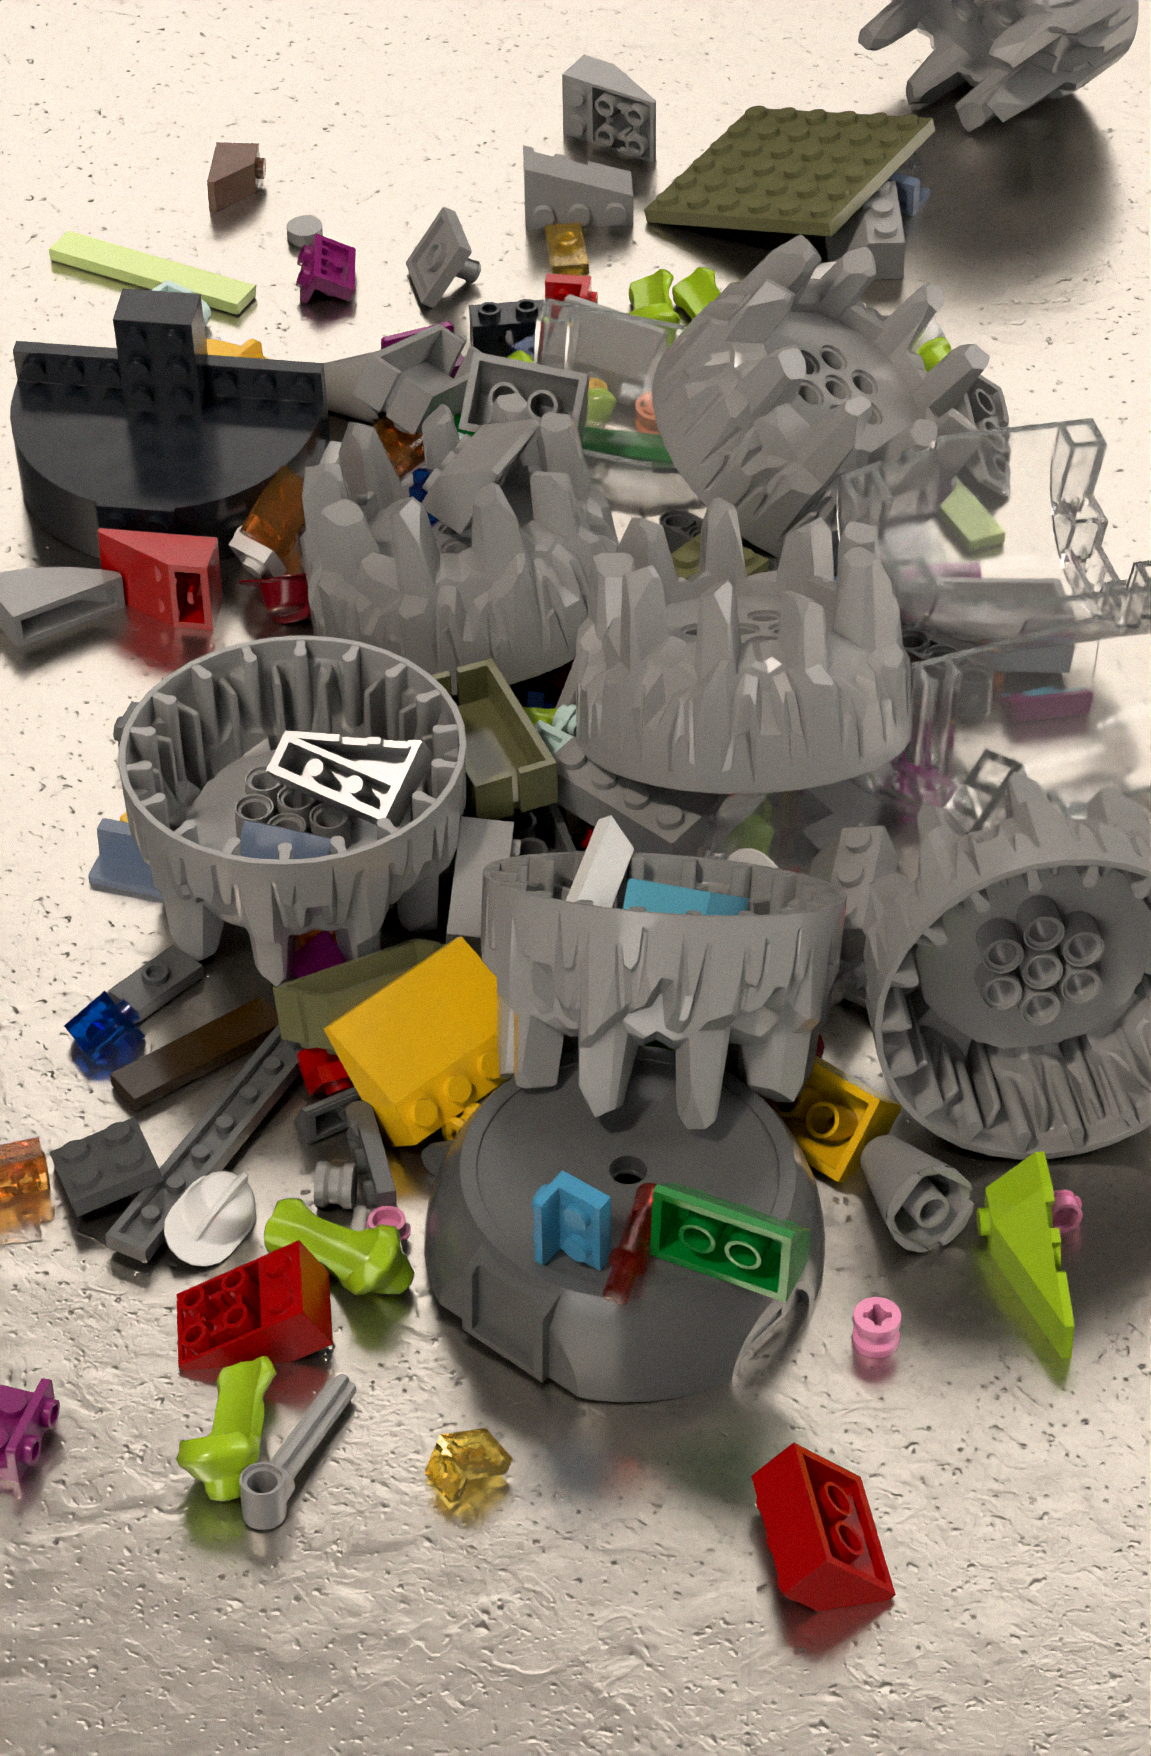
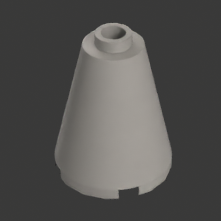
M377 351L325 362L324 372L328 411L378 426L388 427L394 425L393 421L386 417L387 413L385 411L377 413L369 410L363 405L361 399L352 394L370 354Z
M892 1135L878 1136L865 1146L860 1157L862 1170L888 1232L904 1249L919 1253L929 1251L926 1248L927 1245L937 1242L945 1245L951 1242L965 1228L973 1212L974 1203L970 1199L971 1184L960 1171Z

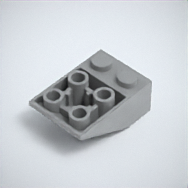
M587 55L580 57L562 74L563 135L654 164L656 162V100L615 64Z

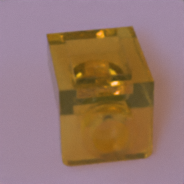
M486 1428L440 1434L425 1469V1475L449 1503L458 1502L469 1480L505 1475L513 1458Z

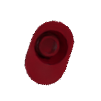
M306 573L288 574L270 579L238 581L240 585L259 588L268 614L273 620L281 624H291L308 619L311 616Z

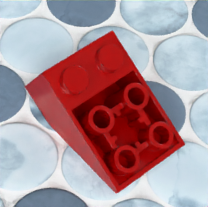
M106 528L98 529L102 570L115 571L121 574L126 605L173 628L214 630L223 603L218 538Z
M300 1240L176 1294L178 1367L182 1371L229 1367L240 1362L253 1361L261 1356H267L272 1364L289 1363L333 1345L329 1272Z

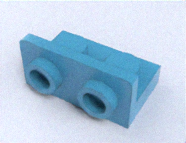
M562 1170L549 1185H542L532 1200L531 1208L534 1216L532 1239L534 1240L535 1261L544 1266L559 1249H562L573 1260L585 1262L600 1271L611 1259V1197Z

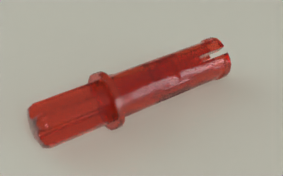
M643 1183L637 1188L635 1200L622 1231L618 1247L613 1248L609 1255V1263L612 1268L602 1294L607 1302H615L618 1306L628 1303L637 1276L642 1275L647 1269L648 1261L646 1254L651 1240L653 1190L657 1185L655 1183Z

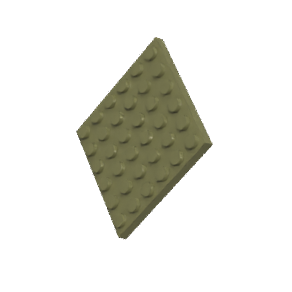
M762 105L750 107L644 209L646 220L649 223L832 237L935 132L933 118L918 117L915 114L889 116L883 112L856 114L855 111L837 113L826 112L824 109L803 111L796 110L793 107L782 109H768Z

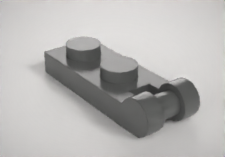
M365 1101L351 1102L345 1109L346 1123L349 1126L347 1130V1143L349 1148L353 1150L354 1163L357 1164L358 1175H366L367 1180L362 1181L366 1208L375 1207L376 1209L381 1206L397 1207L396 1189L373 1108Z

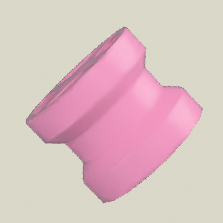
M870 1297L860 1301L854 1308L852 1343L860 1354L868 1358L879 1359L892 1355L898 1349L902 1314L899 1307L893 1301L882 1297Z

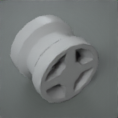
M318 1161L314 1179L315 1207L325 1208L331 1203L339 1204L343 1209H354L358 1180L356 1163H345L342 1167H333L327 1161Z

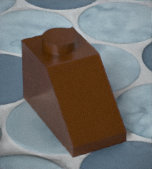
M216 142L207 179L209 212H218L257 193L259 180L266 177V159L260 158L259 143Z

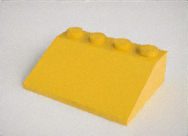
M462 936L456 937L323 1028L362 1101L372 1106L379 1132L387 1147L418 1144L443 1126L445 1121L451 1117H456L464 1111L465 1107L473 1102H477L507 1080L500 1078L497 977L488 969Z

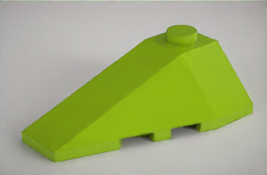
M1040 1151L1031 1154L985 1188L984 1207L976 1209V1224L978 1235L987 1237L990 1255L1060 1357L1067 1359L1072 1358L1075 1324L1067 1274L1065 1270L1061 1271L1059 1228H1053L1051 1205H1054L1055 1198L1045 1152Z

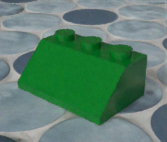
M675 1182L662 1183L655 1186L652 1201L651 1256L787 1303L808 1263L811 1229Z

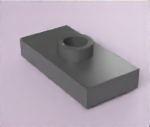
M172 945L109 989V1002L136 1021L141 1022L204 977L203 965Z

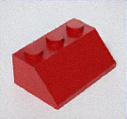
M794 1442L751 1475L757 1496L756 1505L762 1514L768 1536L766 1538L767 1546L773 1555L778 1573L777 1583L783 1595L789 1600L797 1601L816 1611H825L889 1601L896 1595L860 1476Z

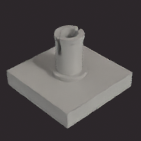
M444 206L406 261V266L421 303L433 309L455 277L472 284L478 279L482 267L479 261L468 258L472 253V249L456 211Z

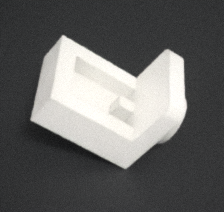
M249 515L244 524L236 530L233 539L228 545L242 562L243 568L253 576L261 579L263 575L269 578L284 575L287 570L273 550L264 546L270 537L269 532L259 518Z

